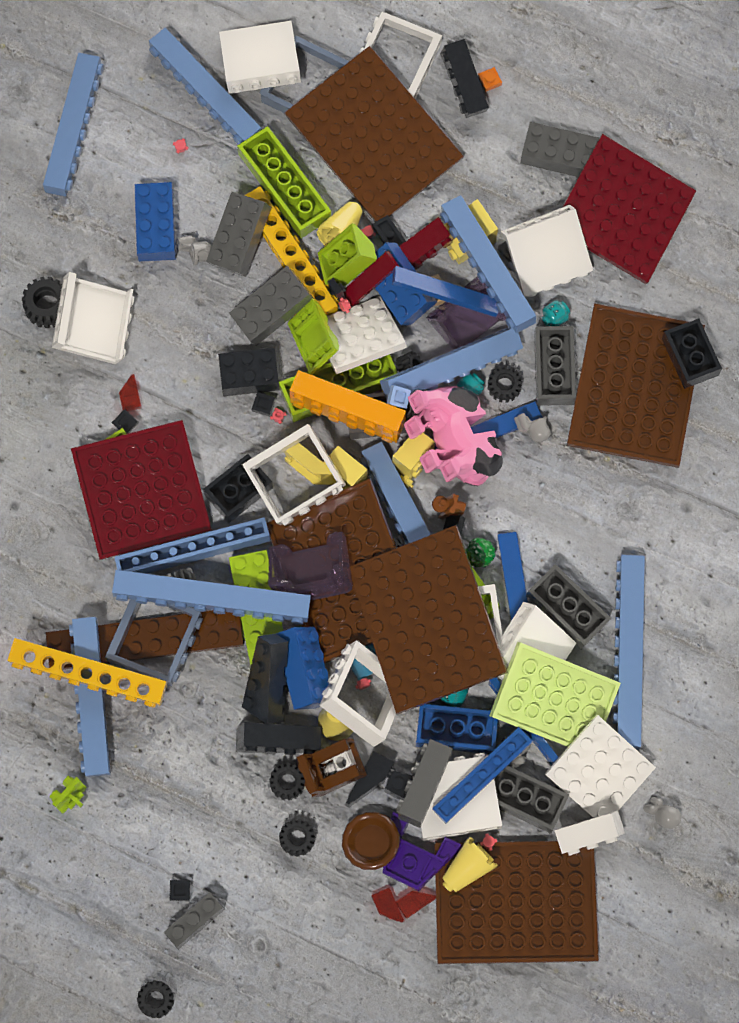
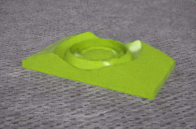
M312 298L287 323L311 375L320 369L339 350L338 338L328 325L327 315L317 301Z

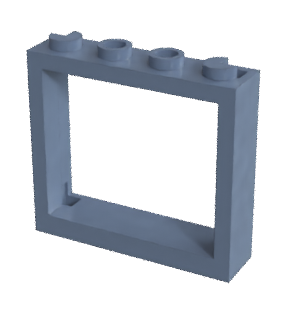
M296 35L294 37L296 49L299 48L340 69L349 62ZM274 87L262 88L260 90L262 103L283 113L293 106V104L271 94Z
M130 599L105 656L106 661L135 673L166 681L167 685L172 687L173 683H176L180 677L181 672H179L181 664L184 665L187 661L188 654L186 652L188 647H192L195 642L196 636H194L196 629L201 627L203 621L201 611H196L190 607L178 609L174 607L175 605L167 604V607L190 615L192 618L170 670L165 675L118 656L140 606V603L135 602L136 600Z

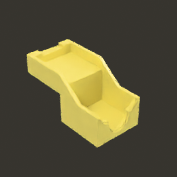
M300 443L284 452L286 454L285 462L312 484L333 485L336 483L326 463L319 460ZM339 446L329 455L346 484L342 487L343 490L367 480V469Z

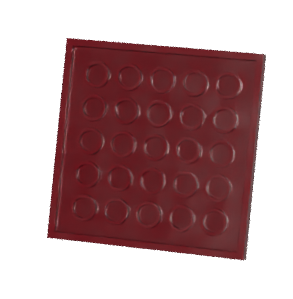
M602 134L562 207L571 205L576 209L587 250L642 283L647 284L696 190Z
M183 420L71 448L99 560L212 531Z

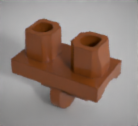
M452 494L447 498L444 496L435 497L432 501V507L436 512L440 513L438 518L444 520L451 515H463L466 503L458 501L459 495Z

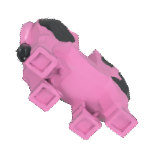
M455 386L439 387L431 391L416 389L411 392L408 400L417 416H413L404 423L410 439H415L425 431V428H431L435 444L438 448L436 450H429L420 457V462L426 473L440 469L446 482H450L457 477L463 483L478 487L486 482L488 477L494 476L499 472L503 464L502 452L495 442V431L473 434L470 428L472 424L486 415V412L480 407L479 398L469 389Z

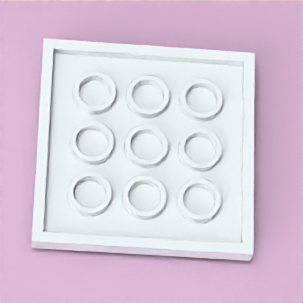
M380 296L353 306L349 309V313L339 311L327 316L328 325L338 338L339 350L329 359L336 374L407 348L403 336Z
M596 715L546 771L545 775L565 793L569 794V797L588 814L595 818L619 810L656 767L600 716Z

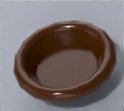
M365 812L355 816L347 824L342 834V849L345 857L352 865L363 870H377L386 866L395 858L399 849L400 834L396 824L388 816L379 812Z

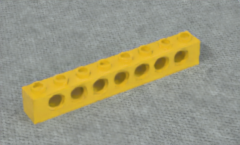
M260 186L245 194L244 196L263 201L271 206L262 236L283 269L286 266L291 268L314 299L317 296L324 297L322 301H316L327 316L338 312L339 302L334 294L331 295L329 293L328 285L325 284L324 279L321 280L318 276L319 271L317 267L310 264L308 253L299 247L300 242L297 236H292L290 233L289 224L286 220L283 221L281 219L280 210L270 202L271 197L269 193L263 191ZM271 221L276 222L274 226L268 225ZM279 236H284L286 238L283 241L277 240ZM288 251L295 252L293 256H289L286 253ZM298 266L305 267V269L302 271H299L296 268ZM307 281L315 282L312 286H308L305 283Z
M14 638L7 660L9 663H12L11 667L16 669L30 668V672L37 675H42L43 672L50 674L49 678L58 681L64 678L68 679V683L80 686V683L88 685L87 689L98 692L99 689L106 690V694L110 696L124 695L126 696L125 700L136 702L137 699L145 701L144 705L155 708L156 705L161 706L168 684L160 679ZM34 653L35 660L31 663L26 662V655ZM48 658L54 659V665L51 668L44 666ZM66 664L73 665V670L71 673L67 674L63 672V668ZM86 669L92 670V676L89 679L82 677V673ZM106 674L110 675V683L102 684V676ZM123 680L130 681V687L126 690L120 689V683ZM143 685L149 687V692L146 695L139 694V688Z

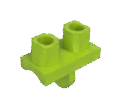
M67 776L62 783L66 789L62 793L55 790L49 796L53 802L52 804L62 814L68 808L71 810L75 805L80 808L83 806L80 799L84 796L83 792L87 788L77 777L74 779L71 776Z

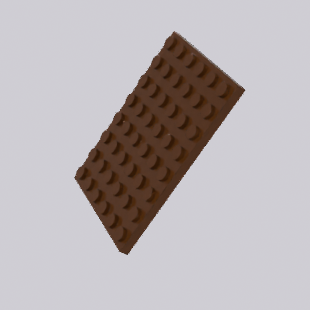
M370 46L284 112L288 120L375 222L387 215L389 217L392 216L464 157Z
M594 303L567 446L679 468L694 385L684 389L662 341L664 331L688 323L687 321Z
M371 479L344 489L337 495L326 497L327 500L318 506L316 504L311 506L308 513L302 516L298 514L293 517L294 521L286 526L277 524L275 520L266 523L289 592L311 595L308 620L303 622L301 626L315 627L319 635L318 640L324 655V663L341 657V651L345 649L346 645H350L356 640L363 646L373 643L348 567L394 550L396 546Z
M456 525L348 567L396 714H401L508 673Z
M558 841L496 842L492 847V851H489L484 846L482 848L494 859L491 863H497V867L457 892L452 890L450 892L442 884L444 882L442 877L458 852L435 874L437 964L599 961L594 848L587 850V847L579 848V853L569 856L568 852L562 854ZM472 842L475 845H480V842ZM435 843V855L442 843Z

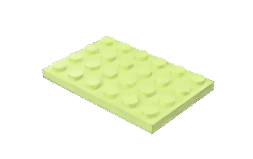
M517 642L507 668L508 673L503 678L489 716L568 747L596 715L600 716L605 722L607 721L621 683Z

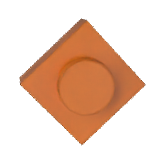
M495 67L478 74L479 81L485 92L502 85Z

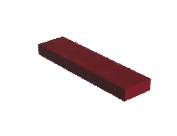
M389 251L381 255L345 288L346 292H344V295L349 301L351 308L393 273L395 266L399 267Z

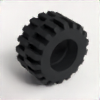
M40 277L41 280L39 281L34 279L32 285L30 283L27 285L28 290L24 289L22 305L25 314L31 323H36L40 328L42 325L45 328H49V325H52L54 328L62 284H60L58 279L53 281L52 277H48V279ZM44 296H53L57 299L55 305L49 309H40L36 306L38 300Z

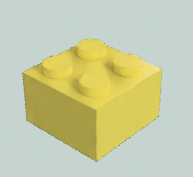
M424 433L415 439L408 438L392 458L397 472L403 476H408L410 479L413 477L417 478L423 470L420 457L429 450H435V441Z

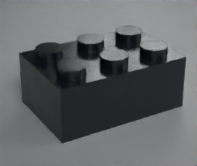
M699 318L664 331L662 341L684 389L720 375L722 367Z
M275 347L218 354L223 397L279 390Z
M249 454L245 455L203 489L206 498L228 523L261 498L242 465L252 459ZM260 467L255 469L267 492L273 489L271 479Z

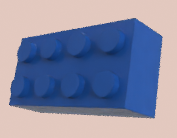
M172 182L135 184L138 261L176 260Z
M386 242L375 252L378 259L386 251H389L399 267L416 272L397 243ZM393 273L375 288L400 325H412L437 303L433 297L392 285Z
M293 627L276 633L288 641L287 667H284L285 677H287L286 681L294 710L321 707L320 703L324 696L322 693L328 687L329 682L328 671L323 660L324 655L318 640L319 635L315 627Z
M424 704L419 708L416 747H423L424 743L428 744L431 739L453 748V751L491 754L496 746L498 719L490 717L491 711Z

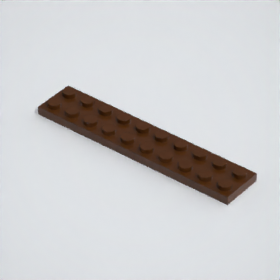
M214 610L201 612V618H203L201 627L196 629L194 636H196L195 642L192 647H188L186 653L243 646L240 617L234 616L231 612H225V614L214 613ZM180 614L133 621L118 656L134 661L176 655L192 616ZM120 623L98 625L101 663L112 664L106 661L105 656ZM69 629L45 632L48 648L71 654V644H74V637L70 636ZM48 658L49 668L54 665V659ZM66 664L63 670L73 669L72 664Z

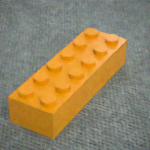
M298 370L289 390L290 403H293L294 407L309 409L311 413L321 416V414L327 416L333 422H343L351 429L359 428L364 430V433L367 435L380 436L382 440L388 443H392V441L398 442L406 421L405 410Z

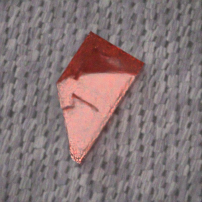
M131 374L119 392L122 410L126 409L127 411L142 408L135 375Z
M390 887L371 895L379 915L400 923L404 922Z
M410 891L395 901V903L407 919L434 901L436 895Z

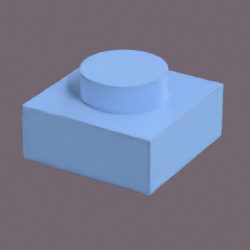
M391 385L387 404L407 409L411 390Z

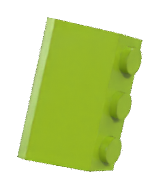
M353 223L318 252L326 285H328V280L334 278L337 283L341 282L345 287L377 260L373 243Z

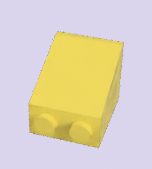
M477 199L468 207L493 245L497 240L498 228ZM455 238L447 248L450 258L453 261L456 260L459 265L469 257L466 252L463 253L458 245L460 242Z

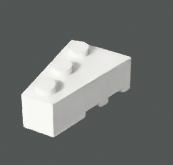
M617 810L557 829L555 833L562 854L568 852L570 856L579 853V848L587 847V850L599 847L598 843L606 841V844L618 841L617 837L625 834Z

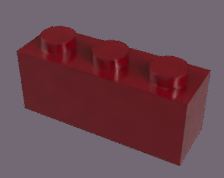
M440 217L399 246L415 270L419 269L425 260L435 257L438 254L437 251L441 248L450 246L453 242L452 240L455 239L449 231L450 227L448 224L444 223Z

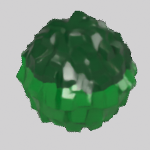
M475 538L467 545L466 553L471 566L476 568L487 567L495 558V549L489 540Z

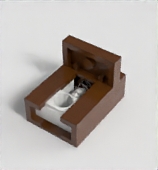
M343 739L313 754H302L297 757L298 768L303 773L305 779V787L312 797L324 796L367 776L354 739ZM344 758L346 759V766H345V767L343 766V763H342Z

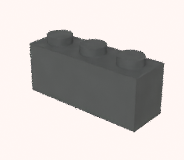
M209 892L164 931V934L179 950L222 913L224 909Z

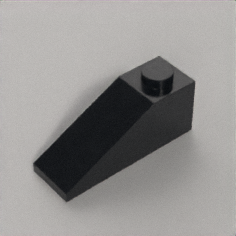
M373 751L364 767L367 776L357 780L346 801V807L350 808L385 783L387 778L390 779L393 771L396 770L393 767L394 761Z

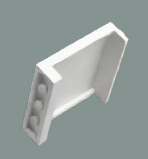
M291 21L219 32L229 94L301 83Z
M571 205L501 231L503 239L507 242L520 290L524 297H533L537 292L551 290L557 284H566L575 277H584L588 275V272L593 271L577 212Z
M69 272L63 277L52 348L112 364H117L123 360L126 353L124 344L129 335L127 325L131 321L130 307L134 303L133 289L126 292L76 278V273Z
M526 602L522 603L498 642L506 668H508L517 642L565 661L576 644L568 634L536 605ZM505 674L498 677L503 681Z
M485 753L473 755L474 758L466 759L465 756L454 758V761L448 762L421 826L423 841L502 828L494 779L447 824L432 810L437 803L487 757Z

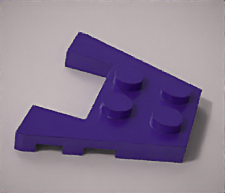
M393 812L391 819L396 824L400 834V844L395 858L383 867L382 873L420 891L462 848V845L445 837L436 855L401 839L409 823L398 819L399 814Z

